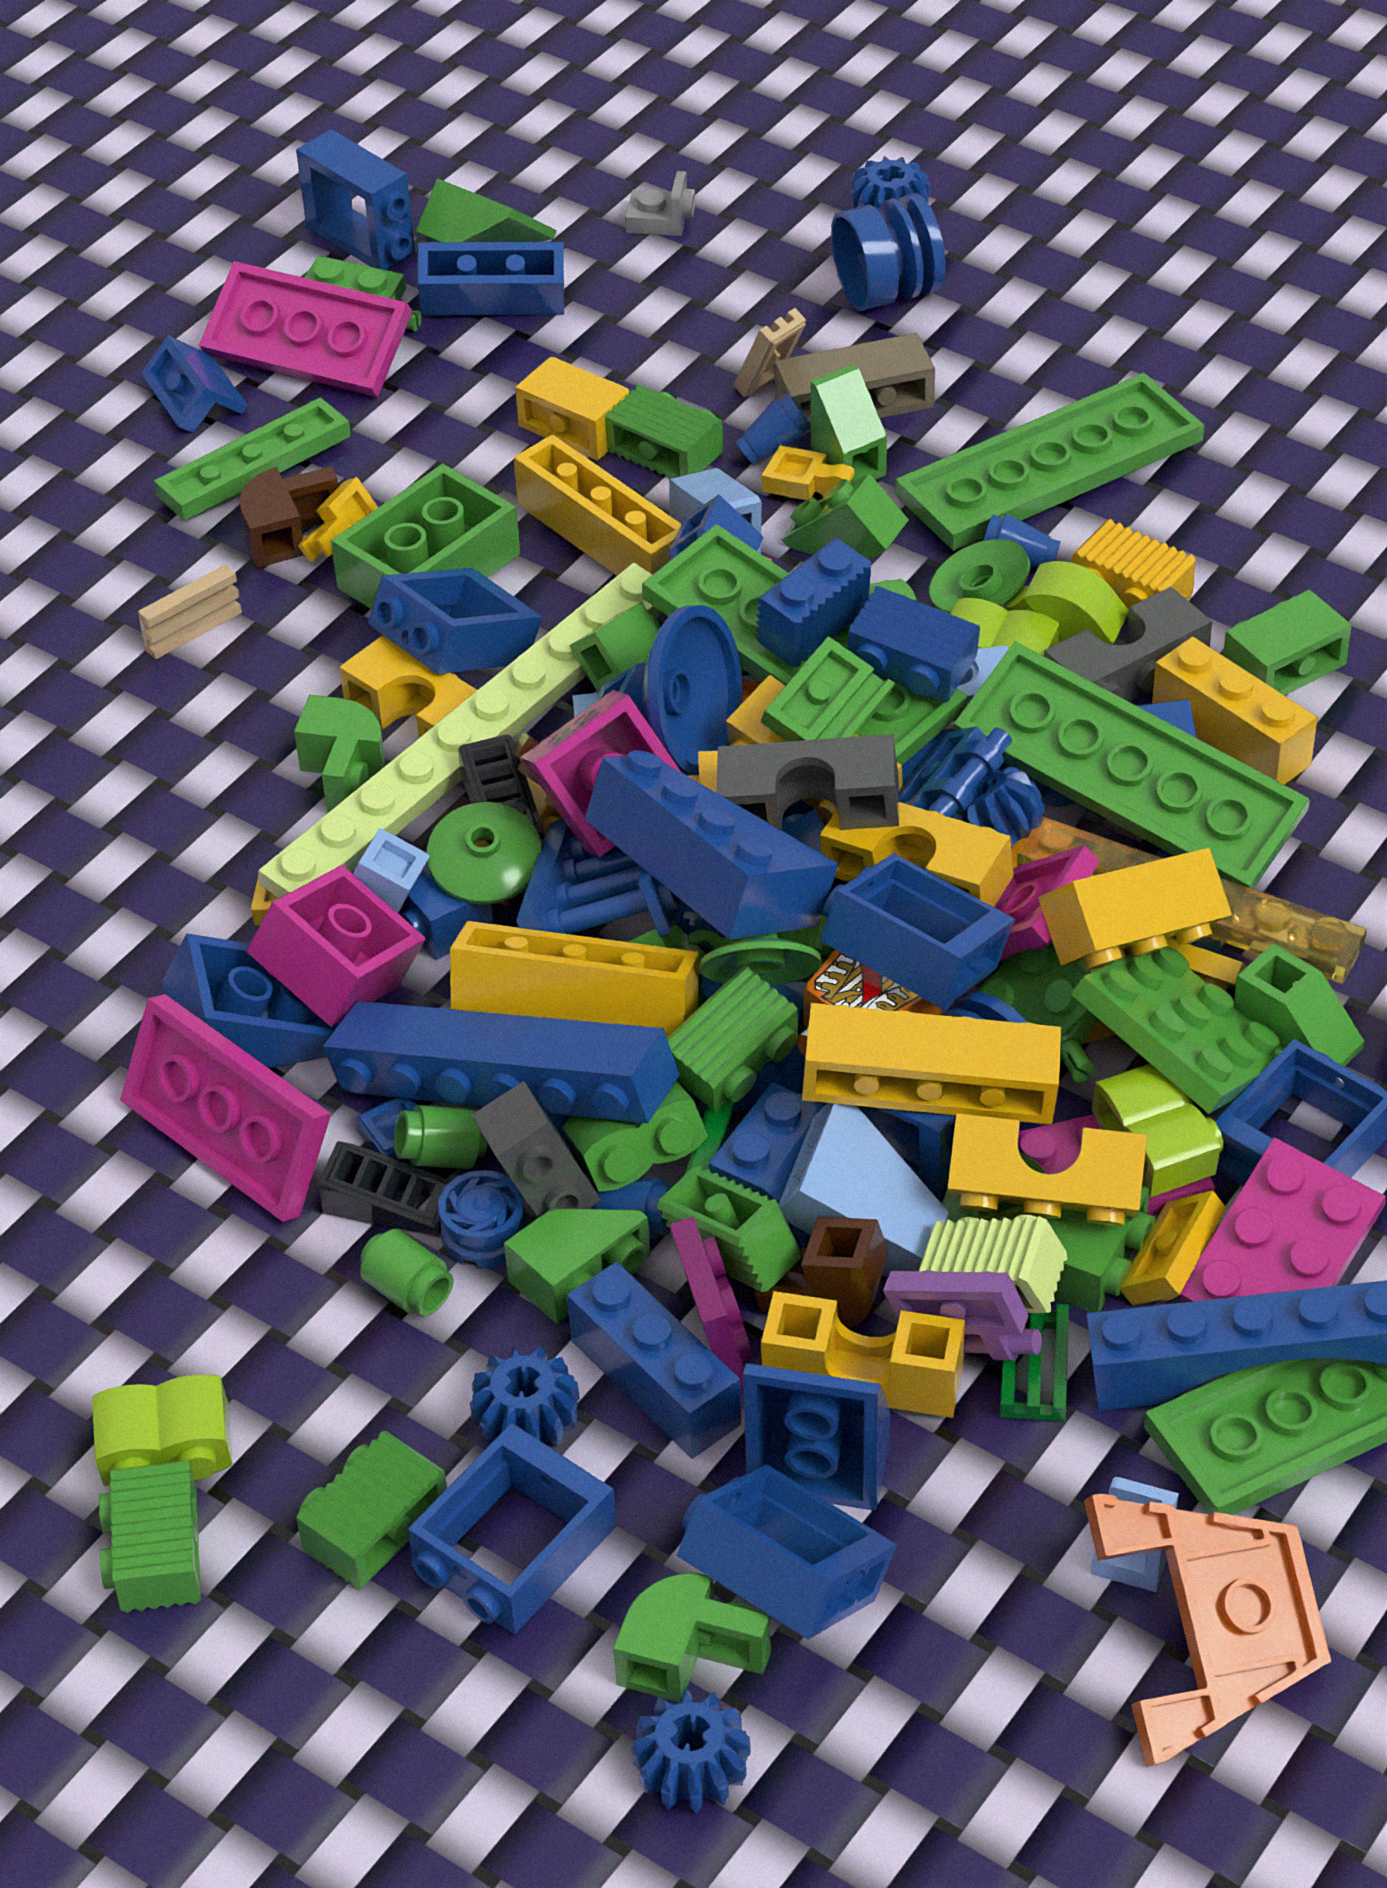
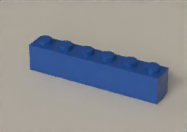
M363 1001L355 1003L323 1045L325 1054L342 1092L484 1107L525 1081L545 1113L647 1124L680 1076L663 1028Z

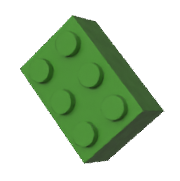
M443 463L331 540L337 588L370 609L373 607L381 577L384 575L474 568L488 578L521 554L517 507Z

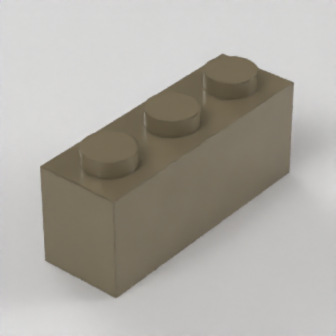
M917 333L774 361L775 397L780 401L787 394H790L810 422V381L853 363L861 372L879 418L934 408L935 367ZM811 428L808 429L805 433L811 432Z

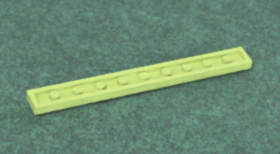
M632 563L258 870L260 885L276 897L281 898L340 865H343L350 872L354 871L379 828L397 835L462 780L458 755L460 746L506 734L513 738L587 676L569 645L640 602H643L649 614L655 618L659 616L662 612L642 598V583L653 574Z

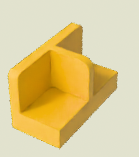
M550 357L515 387L518 426L544 438L553 434L577 452L598 461L609 451L607 449L605 416L608 411H612L614 405L618 406L619 401L624 400L625 395L629 396V389L565 361Z

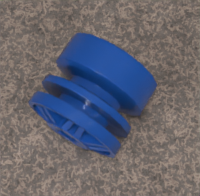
M913 193L900 197L899 200L895 198L886 200L881 203L879 211L869 204L841 211L834 215L831 224V244L837 275L846 297L859 312L894 303L897 294L907 300L919 296L920 293L926 295L942 289L946 272L944 245L933 210L923 196Z

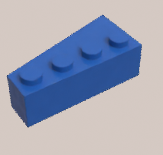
M636 750L631 751L629 755L602 758L585 820L726 938L736 939L819 926L823 908L839 865L838 863L667 765L652 753Z

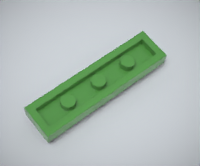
M320 397L154 480L156 496L183 521H186L241 493L246 484L258 474L275 467L278 468L279 473L351 437L349 421Z

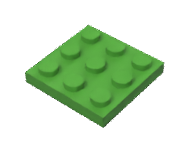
M1170 946L1135 958L1131 953L1121 960L1083 976L1070 994L1208 1114L1236 1099L1284 1050L1279 1045V1038L1270 1028L1248 1019L1234 1007L1232 997L1225 990L1202 980L1189 969L1187 959Z

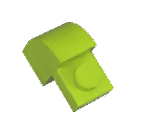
M1051 561L1040 564L1030 585L1022 586L1010 600L1004 603L1007 611L1030 610L1042 613L1060 623L1059 643L1088 629L1103 642L1114 644L1129 612L1118 595L1101 576L1084 566L1065 561Z

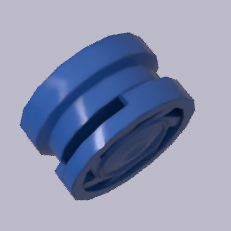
M490 1170L471 1171L453 1179L444 1187L438 1199L442 1244L450 1257L460 1264L465 1260L476 1262L477 1268L496 1267L506 1263L504 1242L526 1227L523 1195L512 1179L505 1174ZM505 1191H510L513 1197L507 1194Z

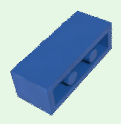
M563 242L418 243V291L421 316L564 315Z
M617 1261L567 1294L571 1341L691 1459L741 1425L740 1378Z

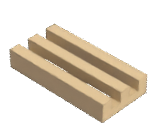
M796 308L790 310L785 319L782 317L776 319L771 328L765 326L759 330L733 384L744 398L751 396L775 380L774 361L790 357L806 325V319Z
M223 565L139 610L138 615L145 651L156 660L241 614V605L235 600L239 598V591L233 585V583L237 582L236 573L228 566Z

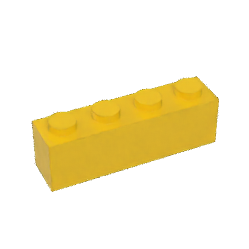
M553 434L514 457L518 505L616 576L632 563L654 574L671 561L669 549L681 523Z
M472 921L466 922L450 947L451 1009L657 1027L663 1028L668 1038L698 1009L699 952Z
M811 1003L802 1100L947 1115L959 1113L1052 1125L1059 1087L1061 1027L1037 1025L1027 1022L1015 1023L974 1019L971 1017H952L912 1013L909 1011H890L846 1005Z

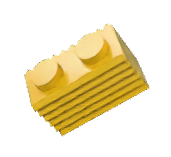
M1112 519L1106 520L1072 554V563L1084 566L1101 576L1111 586L1128 610L1129 607L1169 587L1174 588L1185 599L1191 598L1193 593L1196 559L1192 554L1187 556L1183 550L1178 552L1174 546L1169 548L1165 542L1160 544L1156 538L1151 540L1147 534L1142 536L1138 530L1133 532L1129 526L1124 528L1120 522L1115 524Z

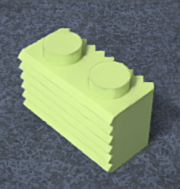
M1019 1215L1013 1221L1005 1217L1002 1221L992 1218L990 1222L982 1218L964 1217L959 1219L957 1223L947 1220L945 1224L936 1220L918 1271H991L1009 1273L1027 1313L1051 1312L1050 1302L1054 1301V1292L1058 1291L1057 1281H1061L1060 1271L1064 1270L1063 1261L1067 1260V1252L1047 1219L1040 1216Z

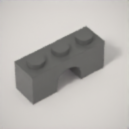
M1169 587L1129 607L1126 645H1113L1103 642L1086 629L1044 650V657L1130 702L1146 693L1153 692L1156 662L1182 643L1194 637L1210 647L1212 620L1174 588Z
M894 734L718 746L716 793L781 831L782 817L787 808L793 803L806 798H822L832 802L838 808L840 830L899 826V778Z

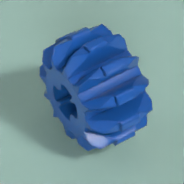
M884 156L880 162L866 161L865 168L855 170V176L852 180L851 205H853V208L870 204L879 211L882 202L893 198L899 200L900 197L913 193L920 194L928 202L930 197L928 174L920 170L919 163L912 162L906 164L904 157H900L897 160H889Z
M1007 767L1002 771L997 770L992 776H985L972 791L973 801L961 814L955 813L951 817L976 826L992 828L999 833L1009 835L1011 838V848H1013L1016 842L1028 838L1030 831L1039 827L1043 821L1042 815L1046 808L1040 799L1042 795L1034 781L1030 782L1026 773L1019 771L1017 767Z
M515 1345L507 1360L490 1355L486 1365L487 1372L474 1373V1380L472 1382L473 1395L472 1401H470L472 1420L475 1421L476 1426H480L481 1436L485 1439L486 1444L490 1445L513 1423L539 1441H545L560 1447L564 1437L563 1430L575 1428V1422L578 1419L577 1401L580 1399L578 1382L575 1381L573 1375H569L568 1366L565 1364L563 1357L547 1360V1354L543 1351L541 1345L530 1356L522 1355Z
M685 1688L680 1697L679 1704L673 1705L658 1697L654 1705V1716H640L639 1722L636 1725L637 1740L634 1741V1745L631 1747L632 1763L640 1771V1784L646 1794L661 1791L662 1803L665 1804L667 1810L671 1809L679 1800L686 1799L689 1800L690 1808L697 1815L702 1807L703 1798L709 1796L724 1805L729 1797V1785L743 1786V1781L747 1776L745 1761L751 1755L750 1737L746 1731L742 1730V1718L738 1714L737 1708L721 1710L720 1700L715 1692L703 1702L698 1703L694 1702L693 1696Z

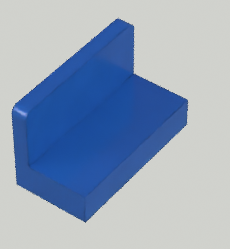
M167 335L141 372L143 378L178 427L191 433L195 432L215 402L240 414H243L248 408L246 401L210 354Z

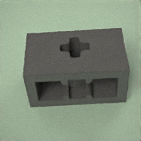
M525 1081L472 1114L496 1158L538 1218L547 1211L550 1212L555 1209H589L601 1201L577 1159Z

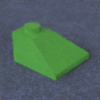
M438 178L416 232L433 239L432 242H543L554 239L557 231L511 207Z

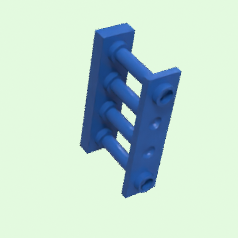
M564 819L549 823L541 846L542 851L536 860L516 920L519 928L571 935L572 933L649 911L659 936L671 933L676 909L681 907V899L617 846L603 856L598 857L582 847Z

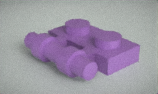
M931 1270L890 1272L883 1292L898 1321L901 1310L965 1320L964 1357L966 1353L990 1354L993 1360L1014 1361L1019 1354L1038 1355L1042 1348L1041 1332L1038 1329H1024L1028 1313L1009 1273L991 1271L935 1272Z

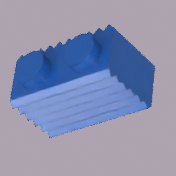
M838 538L831 540L757 599L759 602L757 606L759 613L756 615L759 620L756 623L759 627L756 629L758 633L756 639L759 644L791 667H800V661H807L808 655H812L828 636L838 637V631L846 630V624L853 623V618L859 616L861 608H864L866 601L869 600L871 561Z
M876 586L874 593H871L864 608H861L859 616H856L854 623H851L848 632L847 649L874 668L873 674L881 678L888 677L893 682L898 681L901 686H907L917 695L931 696L932 699L938 697L944 703L950 700L977 656L980 625Z

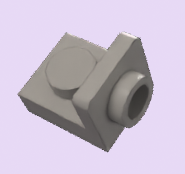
M686 171L676 172L672 192H662L657 189L632 190L625 216L626 233L682 236L686 217L693 218L695 209V190L687 189Z

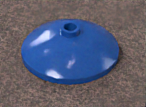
M687 605L675 610L667 618L652 641L642 678V704L647 723L679 770L686 776L699 775L698 751H718V746H729L726 720L742 704L743 681L737 646L724 619L708 606Z

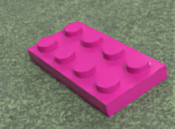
M233 261L199 347L203 352L213 357L378 397L411 317L412 310L407 302Z
M166 994L148 998L120 1101L282 1222L300 1217L331 1113Z

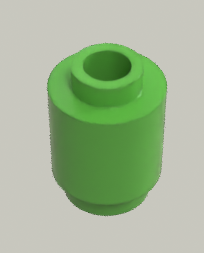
M416 1105L412 1111L401 1110L398 1114L394 1130V1149L397 1158L409 1159L412 1166L471 1169L476 1159L482 1158L485 1155L488 1144L472 1116L476 1110Z
M392 1229L384 1234L375 1235L368 1241L361 1253L360 1260L362 1264L360 1274L362 1280L407 1313L418 1312L422 1316L431 1315L446 1302L452 1291L454 1278L447 1271L446 1263L399 1229Z

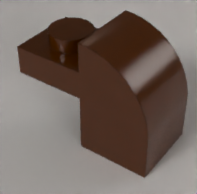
M332 466L282 479L278 468L275 467L258 474L243 488L240 495V509L247 549L256 568L304 556L298 547L299 543L303 540L302 528L324 523L316 510L339 487L338 479Z
M818 1216L807 1248H800L801 1259L767 1292H761L756 1289L754 1295L760 1311H769L774 1291L836 1300L837 1315L840 1322L846 1328H851L864 1321L871 1311L888 1258L887 1245L878 1219Z

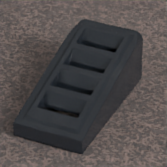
M506 734L460 746L458 755L461 778L471 804L478 802H501L500 804L510 806L525 815L536 828L540 840L544 839V829L527 778L516 769L521 759L511 751L515 745L512 737ZM486 840L487 846L491 845L493 841Z
M337 1141L320 1178L319 1193L322 1210L325 1214L439 1237L441 1222L438 1214V1199L444 1187L451 1180L370 1149ZM371 1185L379 1186L376 1193L369 1191ZM397 1190L405 1191L400 1202L393 1200ZM420 1195L430 1196L424 1211L415 1208Z

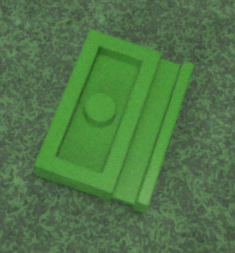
M828 636L767 707L760 722L787 742L855 737L889 697L895 683L889 678L885 682L873 674L874 668Z

